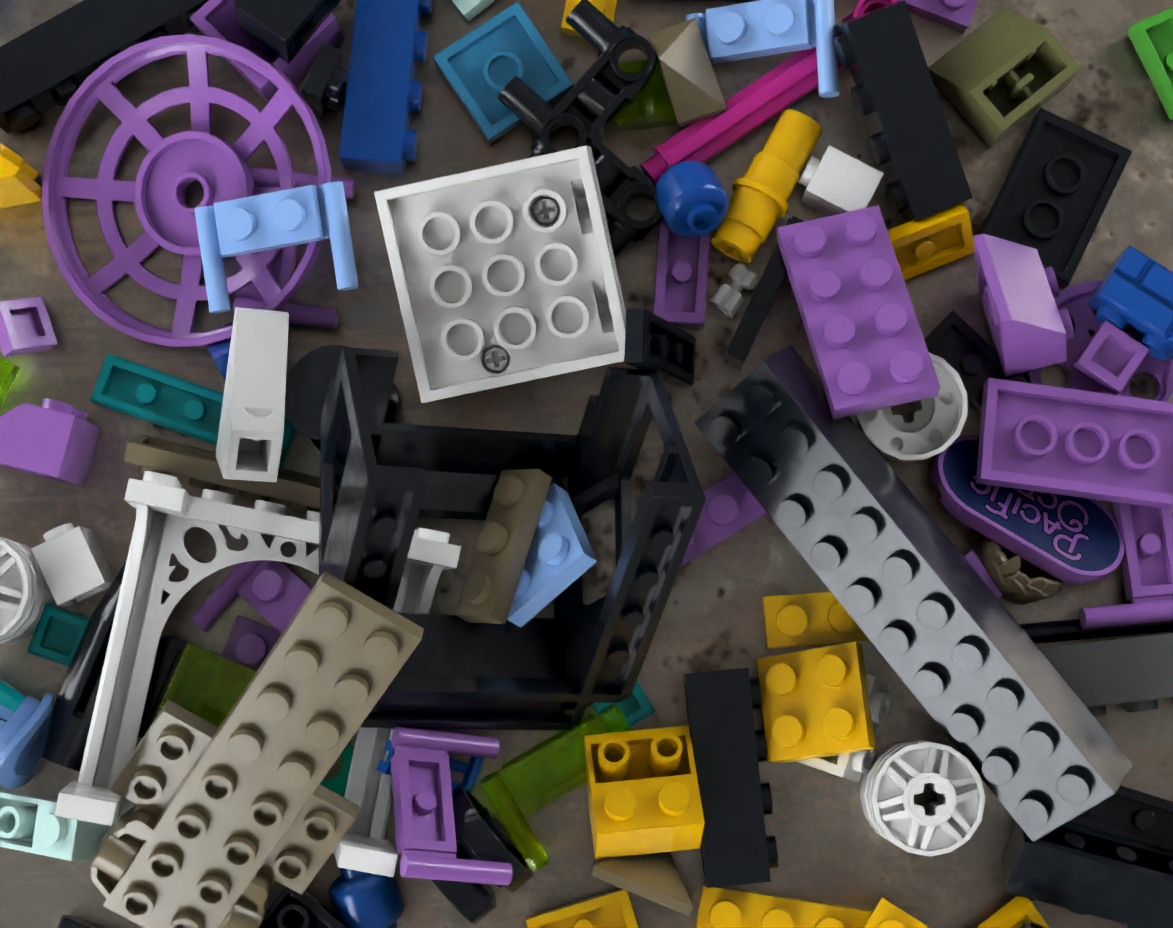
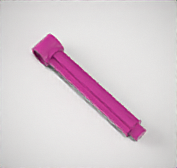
M859 0L854 12L843 18L842 22L889 3L898 2V0ZM816 47L797 52L725 101L726 112L694 122L661 145L653 146L652 149L655 155L640 164L642 172L655 186L661 175L677 163L694 160L706 163L819 87ZM838 59V73H839V72H841L842 70H844L845 68L841 65V63H840V61H839V59Z

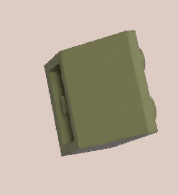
M1006 7L999 10L928 67L932 80L990 148L1067 87L1082 68L1048 28Z

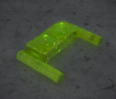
M617 703L605 707L595 716L593 713L582 719L581 724L568 731H561L501 765L502 769L500 771L490 773L480 781L485 793L532 871L543 868L549 862V859L524 817L587 782L584 735L632 731Z

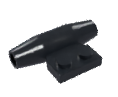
M126 562L87 623L57 693L42 754L43 758L79 772ZM174 636L160 637L138 737L143 738L167 700L198 715L222 655Z

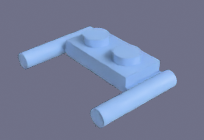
M759 0L706 9V14L692 13L686 15V21L696 18L711 64L801 51L816 47L819 96L831 98L840 95L838 58L833 44V39L836 38L834 0Z
M342 181L328 182L320 186L307 185L213 203V206H202L194 209L210 313L231 310L223 258L329 238L337 289L341 291L359 288Z

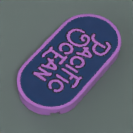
M966 435L958 437L945 451L939 453L934 459L930 471L932 485L934 488L937 484L938 490L942 494L939 500L952 516L1052 576L1067 583L1085 585L1088 581L1098 580L1097 582L1106 579L1121 563L1125 546L1120 527L1112 514L1097 500L977 484L976 471L979 436Z

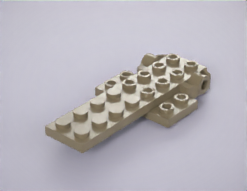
M324 571L219 728L176 703L167 700L118 774L111 788V791L135 803V806L120 816L116 824L111 826L90 863V879L106 898L103 906L143 928H259L266 913L269 890L275 881L302 895L340 843V839L345 836L357 819L360 807L320 785V783L422 640L424 628Z

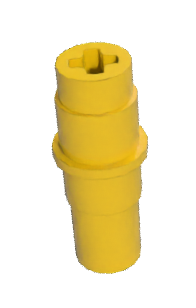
M783 110L761 151L754 156L744 176L737 178L732 185L734 194L729 201L728 214L711 238V243L720 252L739 262L750 263L759 246L766 241L777 219L785 217L789 209L787 201L800 179L799 174L823 132L821 126L815 120L796 110Z

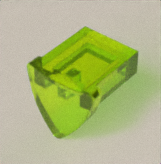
M648 60L621 62L618 65L622 71L628 74H636L646 67ZM657 63L655 73L643 93L633 104L626 103L621 112L616 116L618 128L641 130L676 123Z

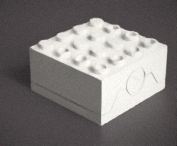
M590 146L572 148L374 192L421 403L624 361L626 309L592 148Z

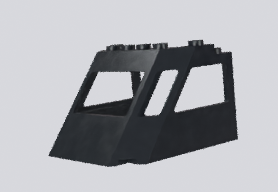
M342 347L336 377H330L321 416L319 578L326 571L393 610L418 517L486 520L494 489L502 470L540 469L552 477L550 485L555 483L567 491L581 525L584 513L609 499L615 502L616 570L607 595L589 605H585L583 603L581 575L554 599L553 618H532L521 628L506 620L505 624L468 623L456 615L398 613L424 628L422 640L364 720L361 727L568 731L581 724L586 707L595 702L619 703L630 697L706 501L659 371L608 367L599 396L590 395L577 435L383 423L398 364V351ZM653 415L665 449L654 480L646 482L631 525L630 480ZM333 485L339 490L334 516Z

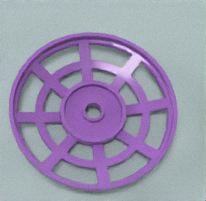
M193 34L161 36L135 44L109 58L86 78L69 99L52 133L45 155L41 184L42 215L48 243L60 272L75 295L97 317L119 332L141 341L171 347L207 346L231 339L233 324L209 331H193L198 302L208 301L206 285L201 286L203 264L195 208H191L187 204L185 192L191 182L199 180L204 188V198L197 207L213 206V203L294 188V174L290 156L281 136L276 130V127L292 106L302 118L312 141L318 168V186L331 182V166L324 136L311 107L296 85L275 65L247 48L220 38ZM187 54L190 86L177 87L161 92L144 101L138 107L115 86L126 75L150 62L173 55ZM208 55L222 56L247 65L268 78L278 88L262 112L239 95L220 88L211 87ZM101 101L122 123L115 130L105 148L99 166L98 178L68 177L69 163L77 137L89 114L98 102ZM190 103L191 131L179 132L164 138L149 121L154 116L171 107ZM211 103L232 109L251 123L233 145L223 138L212 135ZM135 136L149 151L139 167L136 181L115 180L122 155L131 139ZM265 141L276 162L280 187H255L253 173L247 161ZM66 198L96 200L100 228L107 246L114 256V259L91 276L83 266L72 240L67 216ZM114 201L135 202L138 218L145 230L129 246L125 243L119 229ZM324 240L308 243L302 260L283 289L267 267L273 261L280 248L261 251L259 254L255 252L234 256L243 269L226 279L228 294L230 295L253 282L266 302V305L261 310L280 311L303 285L318 258ZM160 246L171 252L183 254L181 283L175 284L160 278L148 270L142 262ZM128 274L133 280L149 291L166 298L176 299L177 305L172 329L158 328L134 318L115 305L104 292Z

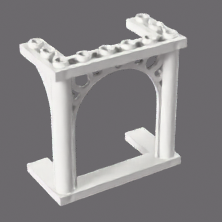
M144 471L142 480L129 478L124 500L136 508V520L79 778L72 780L59 792L54 816L112 826L119 815H123L135 806V803L111 791V788L118 774L136 749L158 644L163 628L173 609L182 597L201 580L218 570L243 562H286L319 575V547L306 556V543L319 546L320 512L307 510L306 519L286 516L287 506L273 502L255 500L254 509L233 505L235 495L220 491L203 489L201 498L189 496L185 489H181L182 484H179L180 481L177 480V477L151 471ZM218 526L227 527L230 535L239 540L241 539L240 535L244 534L248 539L247 547L242 551L229 550L226 546L225 536ZM200 527L212 535L217 551L215 558L211 562L200 563L188 554L184 545V537L190 528ZM426 528L414 530L393 611L406 614L431 613L435 589L441 572L455 569L458 564L461 546L448 544L449 533ZM261 534L275 537L270 548L267 547ZM285 542H292L296 547V552L291 557H285L281 554L280 548ZM172 554L175 555L182 566L189 569L188 576L183 581L171 582L169 580L171 573L176 568V566H169ZM163 591H166L170 596L161 604ZM360 726L358 729L344 798L360 807L357 819L332 852L339 868L394 877L398 854L388 836H385L393 798L392 776L376 770L379 761H386L389 753L384 750L387 739L391 740L393 732L391 728H365Z

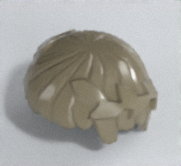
M988 537L984 540L980 553L981 563L1001 592L1002 596L1000 597L1005 601L1016 605H1025L1046 598H1052L1062 589V580L1052 576Z

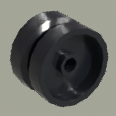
M458 784L452 789L457 845L456 858L510 863L513 871L511 883L508 886H497L500 889L514 893L534 876L532 869L516 847L514 839L497 817L487 807H484L465 786ZM432 880L447 900L473 924H477L497 907L495 892L490 884Z

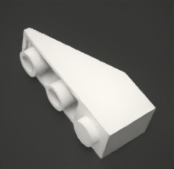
M235 307L215 454L224 479L277 482L284 435L288 312Z

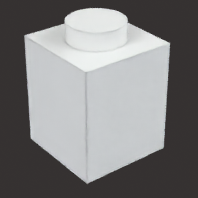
M829 145L822 159L812 155L798 182L807 187L800 202L827 216L866 208L884 173Z
M72 523L63 524L46 532L43 535L45 542L31 548L57 606L72 607L108 590L114 580L92 529L81 526L74 528Z

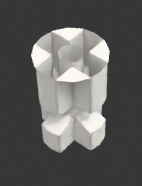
M743 263L734 265L728 275L733 281L732 284L720 285L709 300L713 307L730 318L734 317L745 301L741 291L743 289L753 290L760 280L758 274L749 270Z

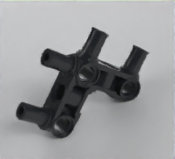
M581 0L570 12L566 22L599 51L596 56L598 59L558 104H548L518 76L514 77L499 94L498 100L530 128L528 134L531 136L532 146L529 149L532 151V154L528 158L559 152L553 149L551 137L554 131L562 126H571L578 131L579 140L575 148L590 146L592 148L604 210L608 212L606 218L609 220L607 224L616 259L631 241L635 244L638 241H642L659 224L660 219L663 217L655 198L656 187L635 165L628 167L605 146V133L603 130L626 103L633 104L643 93L655 73L656 55L654 47L647 39L638 35L630 27L626 28L622 25L618 28L588 0ZM630 49L642 51L648 59L646 67L636 74H628L622 71L618 65L621 55ZM640 193L651 196L656 204L653 216L644 221L632 219L626 211L629 199Z

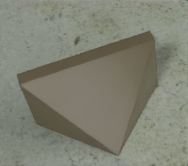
M696 18L647 34L649 42L654 47L656 63L678 128L727 111Z
M671 852L596 859L593 861L590 876L690 916L693 905Z

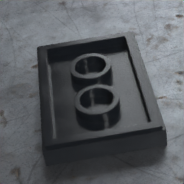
M1039 108L978 235L984 233L1037 249L1043 268L1052 266L1058 286L1065 289L1069 286L1132 151L1043 108Z

